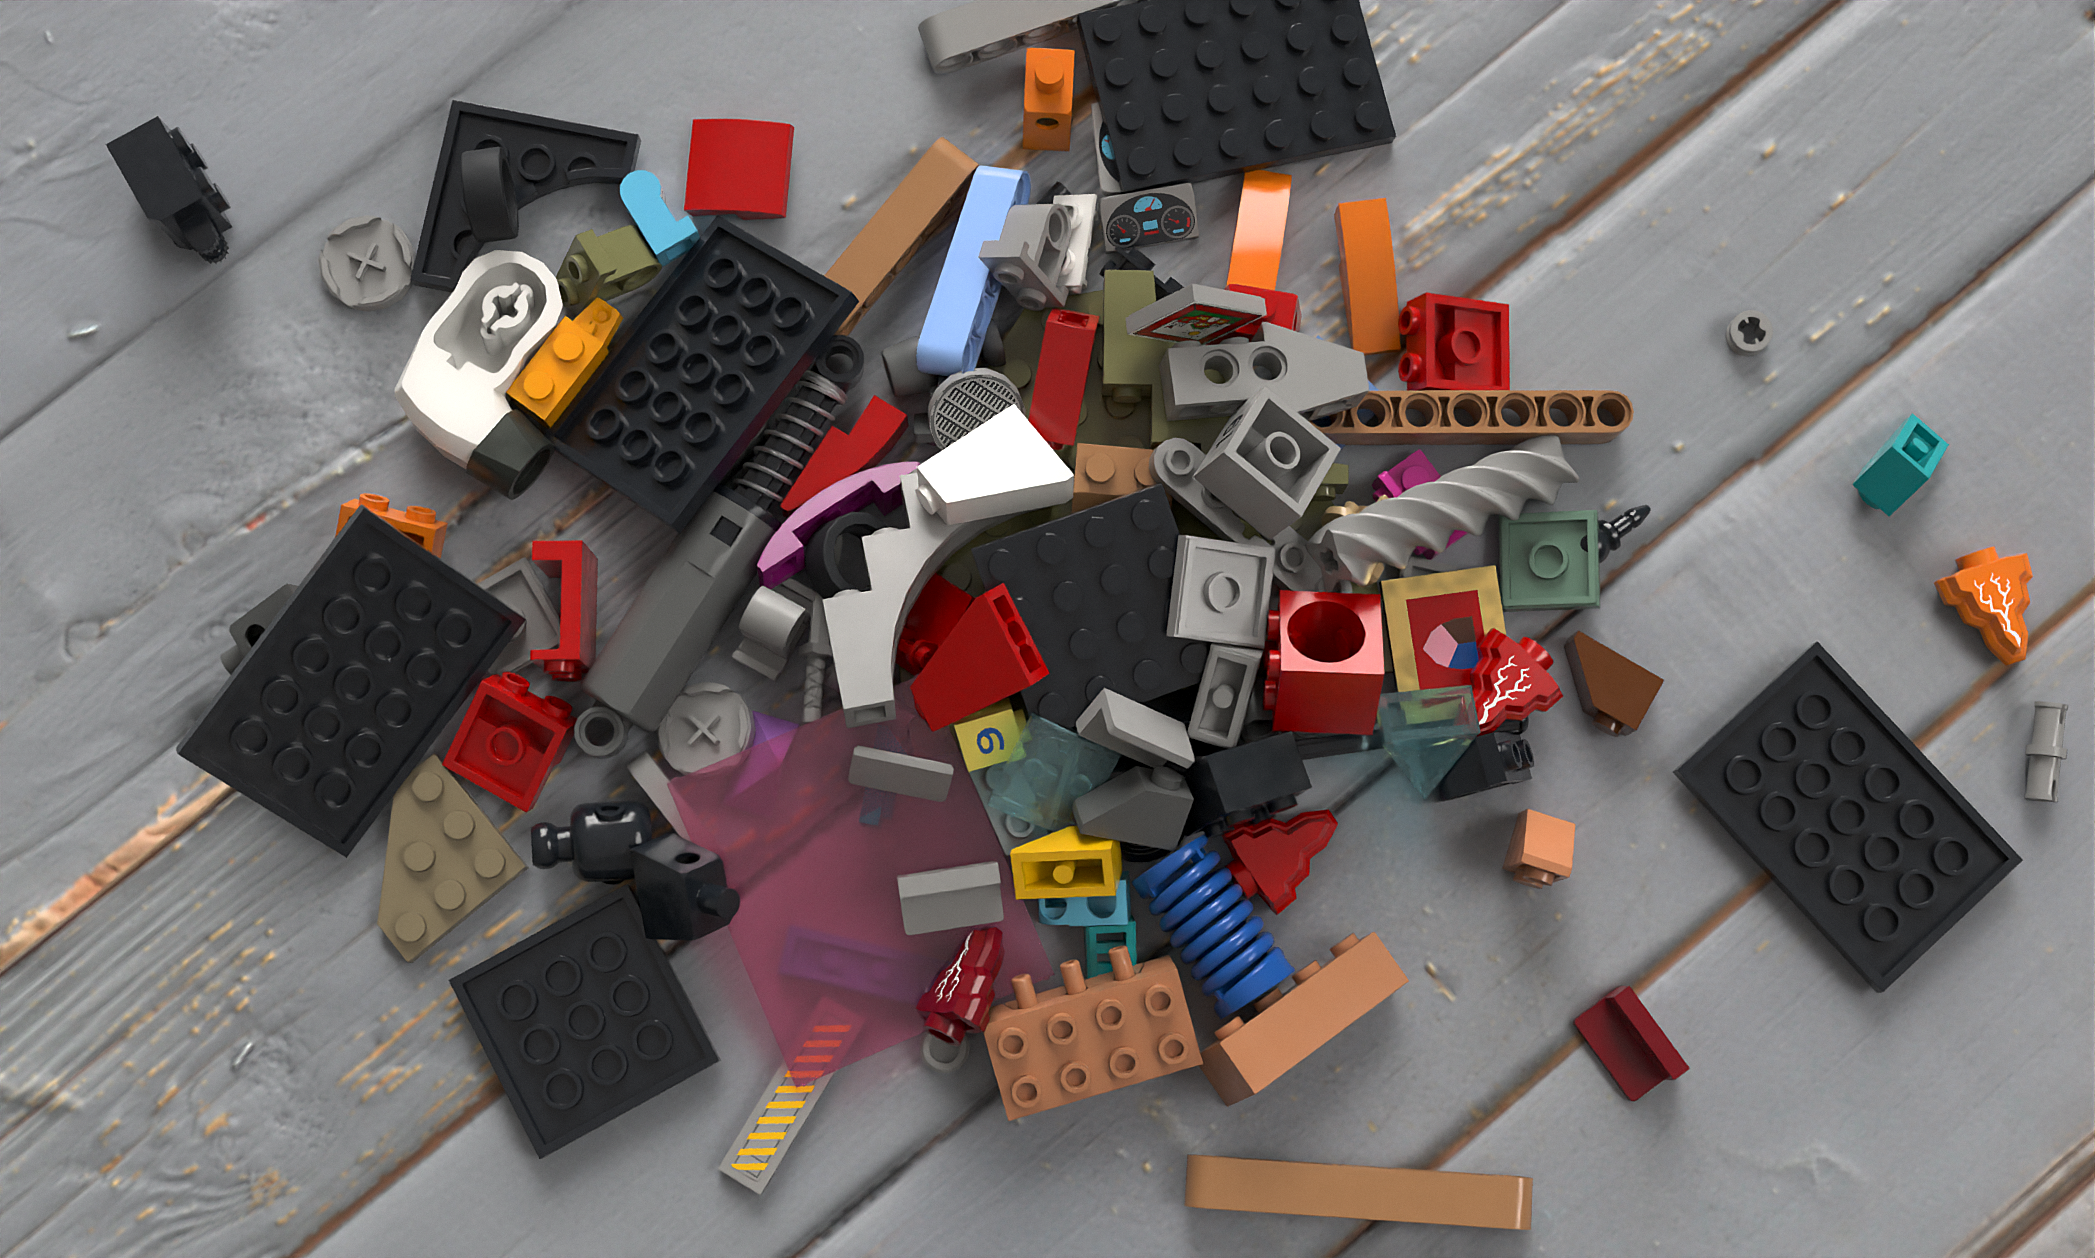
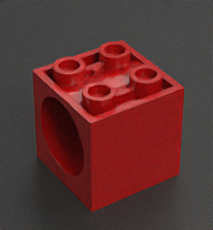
M1279 590L1277 610H1268L1266 637L1267 640L1273 641H1265L1262 656V669L1267 671V680L1264 681L1263 710L1272 711V731L1373 735L1384 679L1380 594Z

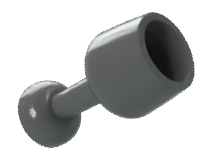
M991 319L979 357H982L986 364L999 367L1006 365V358L999 331L994 320ZM920 336L910 337L881 351L886 375L895 397L930 392V386H937L939 383L938 375L922 373L918 370L916 354Z

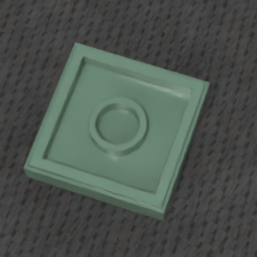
M1597 510L1521 513L1516 521L1499 515L1500 597L1503 612L1601 608L1598 548L1599 517ZM1586 535L1588 552L1584 551L1580 546L1581 539Z

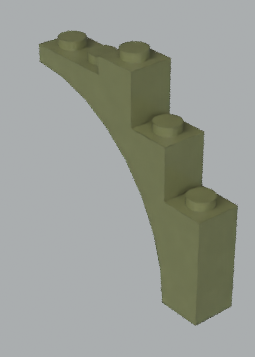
M1105 270L1103 280L1102 396H1112L1113 401L1120 403H1135L1141 401V396H1150L1149 449H1156L1168 439L1181 438L1191 442L1207 455L1227 420L1224 417L1167 421L1159 365L1167 348L1170 347L1167 341L1127 335L1125 318L1156 302L1154 271ZM1332 463L1311 501H1331L1336 499V494H1343L1349 484V465Z

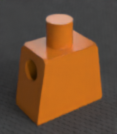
M1027 48L1023 149L1070 152L1074 50ZM1041 118H1052L1057 120L1058 123L1045 126L1036 121Z

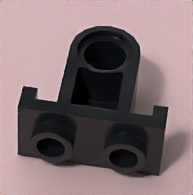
M1492 732L1475 737L1474 740L1423 755L1436 803L1508 784L1531 780L1532 776L1529 768L1534 767L1531 747L1526 739L1521 740L1519 732Z

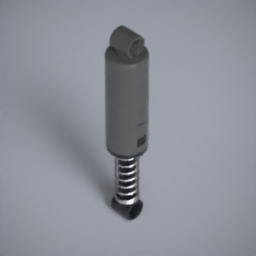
M845 335L832 336L816 357V361L811 369L806 370L802 375V381H798L795 384L798 392L797 395L785 399V404L788 408L786 412L774 416L777 424L775 429L764 431V436L767 440L764 446H755L753 448L756 456L753 463L746 462L743 464L746 473L744 477L732 480L735 491L719 483L680 534L677 533L581 681V691L596 700L590 709L584 711L578 717L574 726V737L577 744L587 754L599 759L618 755L626 745L628 732L633 724L649 733L656 731L758 572L757 563L765 547L782 525L768 512L769 508L775 500L783 501L782 497L778 494L785 484L793 485V481L789 477L796 467L804 469L803 465L799 462L806 451L814 453V449L810 445L816 435L820 437L825 436L820 429L827 418L831 421L835 420L831 412L836 404L844 405L845 401L848 400L846 393L854 388L862 378L864 353L860 345L853 338ZM844 354L852 360L853 366L848 372L837 374L828 369L826 365L827 360L832 355ZM598 720L611 721L614 726L613 739L604 746H595L589 740V729Z

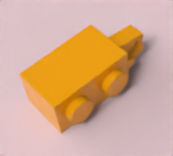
M597 297L573 321L565 316L506 391L514 404L547 429L551 428L608 355L607 347L623 320L621 313L606 301Z

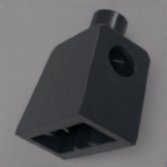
M673 833L664 834L630 849L644 932L647 939L687 941L700 939L729 925L733 916L738 912L740 896L736 890L727 887L723 860L718 854Z

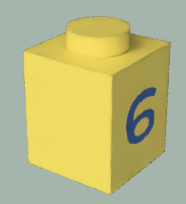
M1009 697L954 722L968 772L1026 755L1022 740L1031 738L1023 709L1013 711Z

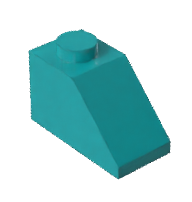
M1912 413L1862 468L1852 485L1858 489L1859 496L1867 505L1874 509H1881L1890 517L1930 479L1949 444Z

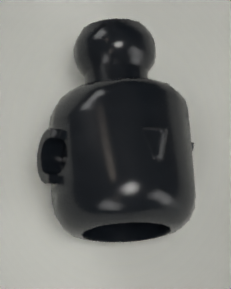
M632 800L583 803L573 808L570 814V826L557 827L549 822L535 824L531 827L533 866L544 870L553 868L561 862H572L574 874L586 882H603L614 885L624 880L635 879L630 849L652 840L649 810L643 803Z

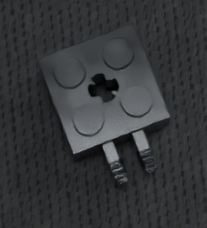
M157 116L106 144L146 217L150 221L155 222L173 240L177 247L187 250L193 249L195 252H199V255L210 264L212 262L217 264L219 261L222 262V259H226L225 256L229 254L227 252L229 247L222 233L232 228V225L224 211L230 209L231 206L216 183L212 184L205 173L208 166L196 146L188 142L179 127L170 130Z

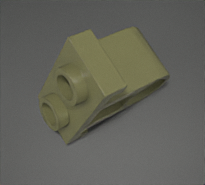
M636 225L624 226L598 237L593 229L575 235L555 278L558 282L563 306L569 307L576 318L597 297L608 301L644 286L659 274L662 265Z

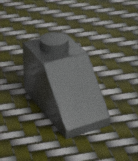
M1135 766L1075 799L1072 811L1081 834L1175 851L1194 799L1184 775H1181L1174 769L1164 766H1157L1154 769Z

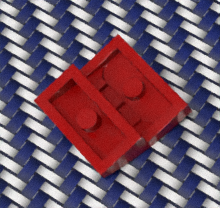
M693 119L684 211L692 216L735 214L743 220L786 218L794 127L787 123L762 120Z

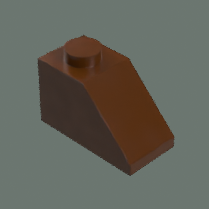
M1578 630L1567 639L1564 649L1582 711L1594 718L1592 721L1593 726L1608 735L1618 737L1619 734L1627 736L1637 731L1664 679Z

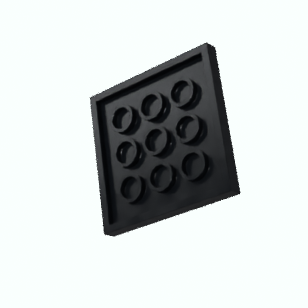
M1162 483L971 548L985 591L987 592L1002 583L1005 584L1049 671L1048 675L1020 691L1037 739L1076 726L1075 722L1104 688L1137 703H1142L1194 685L1202 680L1212 642L1166 636L1178 535L1180 534Z
M628 884L449 980L539 1159L547 1157L721 1061L659 940L647 939L645 937L640 904L631 886Z

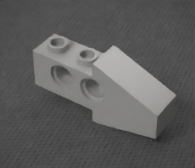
M1268 322L1261 323L1252 342H1249V339L1245 337H1233L1223 340L1218 345L1201 346L1199 341L1194 340L1176 343L1171 348H1167L1159 365L1167 421L1231 416L1234 410L1263 386H1267L1307 421H1311L1357 407L1369 391L1363 352ZM1262 366L1267 368L1271 372L1273 380L1259 378L1254 373L1253 367ZM1212 369L1220 372L1226 383L1216 384L1211 382L1206 377L1204 371Z

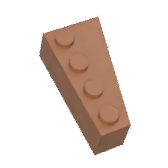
M1375 932L1361 939H1358L1354 933L1350 934L1329 949L1334 958L1322 966L1319 965L1317 960H1314L1292 976L1296 983L1293 987L1283 994L1277 987L1253 1004L1257 1012L1242 1021L1238 1015L1214 1032L1218 1040L1200 1052L1203 1064L1198 1066L1227 1107L1257 1094L1409 982Z

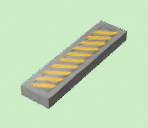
M822 995L718 1167L720 1171L762 1195L867 1021L866 1019L828 996Z

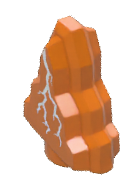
M1994 546L1956 559L1955 562L1959 572L1934 582L1944 605L1955 607L1964 624L1979 629L1986 647L2003 664L2007 666L2025 660L2028 631L2022 614L2030 604L2026 584L2033 577L2027 553L1999 558Z

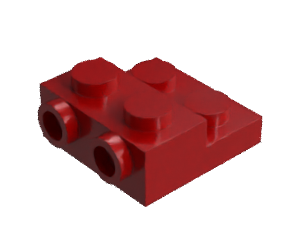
M1428 292L1407 301V306L1402 309L1398 320L1400 333L1407 335V353L1401 357L1398 367L1400 380L1407 382V391L1510 390L1509 304Z
M503 672L502 675L495 673L481 681L442 765L527 813L534 808L553 767L561 762L574 736V726L577 718L570 715L573 708L563 699L550 695L542 699L529 692L530 683L522 676L512 672Z

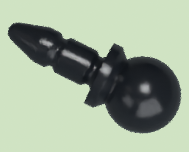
M1648 505L1631 508L1624 512V515L1618 516L1609 523L1605 520H1599L1598 548L1600 563L1608 557L1610 550L1615 551L1620 548V538L1631 532L1632 528L1642 524L1651 511ZM1587 535L1580 541L1581 548L1588 552Z

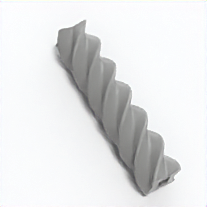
M1547 435L1531 438L1514 446L1509 451L1491 454L1479 460L1473 466L1455 469L1441 476L1435 482L1416 485L1398 497L1377 501L1359 513L1339 517L1319 529L1307 542L1306 550L1319 565L1325 588L1328 592H1332L1339 579L1365 586L1370 581L1373 569L1379 562L1387 563L1399 569H1405L1412 552L1417 546L1426 547L1441 553L1444 552L1449 537L1454 530L1465 531L1478 537L1482 535L1486 521L1492 514L1502 515L1516 521L1520 517L1523 505L1529 498L1553 505L1562 484L1578 483L1579 476L1566 462L1558 436Z

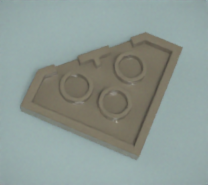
M435 753L413 769L393 795L377 925L408 963H413L529 868L451 770L442 765L443 760Z

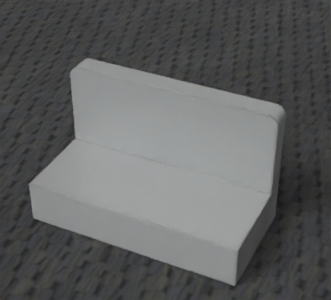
M1106 688L1099 693L1075 722L1079 736L1153 768L1163 766L1167 760L1189 768L1195 761L1184 723Z
M997 861L897 876L904 929L907 935L993 923L1004 919L999 884L1001 880Z

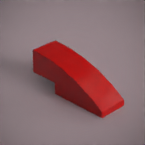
M874 395L849 435L831 426L781 503L780 509L783 516L788 519L806 501L834 483L856 473L875 468L892 450L909 427L907 414Z

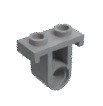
M1062 204L1014 205L1006 216L1000 239L983 241L978 258L994 274V278L1001 282L1014 296L1016 302L1026 309L1040 311L1044 307L1065 306L1069 290L1066 286H1056L1071 235V221L1068 211Z
M788 578L772 590L761 586L752 597L741 618L739 629L744 635V639L739 648H736L732 655L733 660L776 683L811 622L814 590L792 578Z

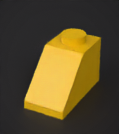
M1070 826L1016 847L1010 852L1016 900L1116 896L1123 871L1120 841L1081 834L1078 826Z

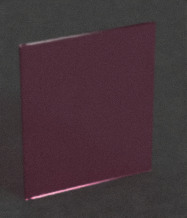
M916 674L913 679L893 687L896 719L846 728L842 708L681 778L675 777L671 782L667 783L691 842L721 857L724 864L727 887L736 890L740 896L739 910L727 926L796 1088L807 1086L813 1080L925 1032L923 1029L925 1021L919 1016L915 1008L922 995L930 991L940 972L952 964L962 943L973 930L996 927L1003 932L1002 945L1005 949L1003 964L993 983L995 991L993 1001L1014 993L1011 980L1015 976L1029 974L1032 983L1035 984L1041 980H1048L1051 976L1055 975L1023 899L1016 900L1012 873L949 726L947 725L932 732L927 721L921 718L915 708L914 695L909 687L919 674ZM860 745L951 764L954 771L947 798L943 802L851 784L848 776L854 747ZM989 861L998 862L1001 880L999 884L1004 911V919L1002 921L916 935H907L905 933L897 882L898 875Z

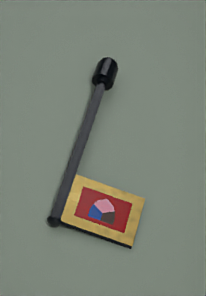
M1495 565L1379 582L1401 726L1373 730V735L1342 734L1295 741L1302 760L1461 738L1453 729L1460 704L1473 690L1470 673L1480 659L1477 647L1491 628H1495L1506 635ZM1527 716L1522 721L1505 720L1494 732L1518 730L1522 734L1528 728L1529 718ZM1106 754L1093 755V760L1082 762L1085 792H1090L1135 766L1154 768L1130 757H1111ZM1194 756V763L1204 756ZM1169 760L1163 765L1164 767L1174 769L1185 777V767Z

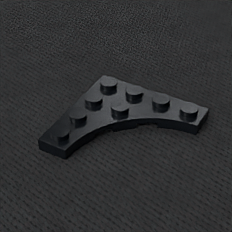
M452 100L412 270L411 282L414 286L453 292L462 273L476 258L485 244L478 243L474 238L466 211L461 180V155L463 152L495 147L503 148L512 174L517 209L520 210L536 199L557 190L592 183L621 184L629 173L635 171L641 145L639 134Z

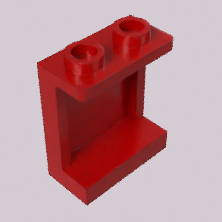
M582 540L532 541V561L549 578H561V618L559 648L530 650V661L542 669L543 673L552 675V680L581 681L582 673H587L596 660L598 558Z

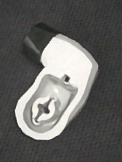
M494 250L475 258L462 273L455 290L429 320L419 336L395 387L394 396L416 430L444 457L466 469L468 475L513 500L527 491L542 474L554 453V445L518 409L511 410L508 404L511 399L506 391L554 331L563 303L557 279L544 263L523 252Z

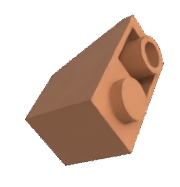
M1530 809L1518 813L1502 869L1515 873L1513 881L1538 889H1542L1543 885L1552 886L1554 882L1569 878L1573 864L1575 824Z

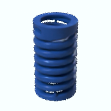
M1203 834L1142 873L1131 883L1141 898H1155L1149 904V911L1153 916L1165 914L1159 921L1161 930L1164 932L1176 930L1170 936L1171 945L1174 948H1182L1188 945L1181 951L1180 959L1182 962L1188 965L1200 960L1192 967L1191 976L1197 981L1209 977L1202 985V993L1207 997H1217L1218 1000L1214 1004V1011L1219 1019H1223L1292 974L1295 969L1289 964L1281 948L1272 947L1274 944L1273 935L1269 932L1259 933L1264 926L1262 918L1259 916L1248 917L1253 911L1252 903L1249 900L1236 902L1243 894L1240 885L1230 884L1224 887L1232 878L1231 871L1228 868H1220L1206 875L1219 863L1220 855L1215 850L1206 853L1203 847L1208 843V838L1206 834ZM1191 858L1193 863L1180 871L1177 870Z

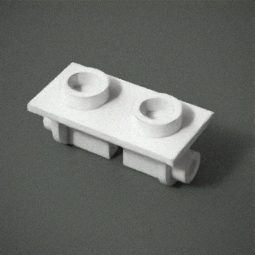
M1096 194L1054 196L1053 204H1062L1068 211L1071 221L1070 241L1056 286H1066L1069 290L1068 296L1081 294V290L1087 288L1088 281L1085 280L1089 258L1087 254L1088 248L1091 245L1094 221H1097L1099 213L1095 211Z

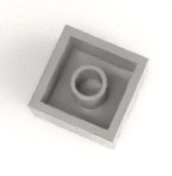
M1263 386L1234 410L1193 478L1270 540L1302 517L1341 448L1267 386Z

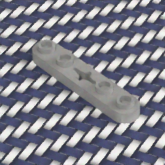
M1172 438L1164 441L1153 450L1149 458V470L1154 481L1157 484L1162 483L1164 490L1221 539L1228 542L1276 549L1272 582L1280 589L1328 592L1325 588L1319 565L1306 550L1308 541L1290 526L1270 539L1271 545L1266 542L1268 539L1259 531L1257 532L1263 539L1256 535L1247 539L1242 535L1245 526L1239 518H1243L1236 512L1233 514L1231 508L1193 478L1206 457L1194 444L1185 439ZM1339 579L1332 592L1352 593L1350 581Z

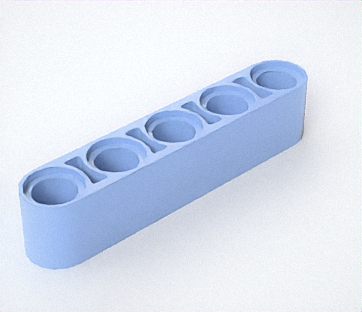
M979 166L976 169L919 338L916 361L920 372L949 377L962 371V374L974 371L1002 287V283L994 278V274L978 256L983 241L1000 239L1010 208L1014 205L1028 204L1031 180L1027 171L990 166Z

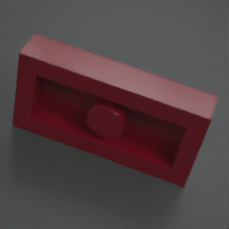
M1630 986L1617 987L1573 1020L1575 1028L1629 1101L1638 1100L1662 1081L1676 1080L1690 1069Z

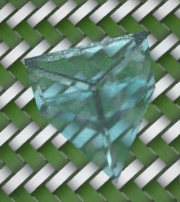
M1465 685L1380 694L1377 719L1382 745L1418 793L1426 800L1475 737L1481 733L1472 686Z

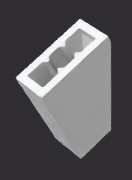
M1015 404L917 467L918 488L915 492L920 503L931 515L937 512L947 525L1063 504L1073 498L1074 474Z

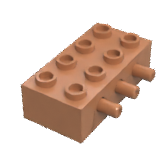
M1123 945L1117 946L1108 952L1113 971L1085 980L1079 961L1069 960L1060 965L1065 985L1037 994L1029 974H1021L1012 978L1011 983L1016 1000L1006 1002L1005 1005L1002 1003L990 1007L988 1011L990 1020L985 1032H983L1008 1121L1203 1064L1178 970L1169 955L1133 966L1128 947Z

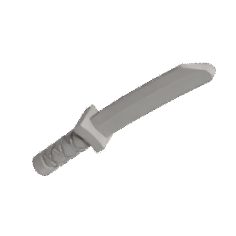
M841 535L837 537L834 547L837 568L843 543ZM815 590L809 640L807 644L799 646L798 656L807 657L808 662L806 664L805 675L807 677L805 678L804 709L802 715V723L806 725L822 724L824 668L826 667V659L833 657L831 646L828 645L829 634L823 598Z

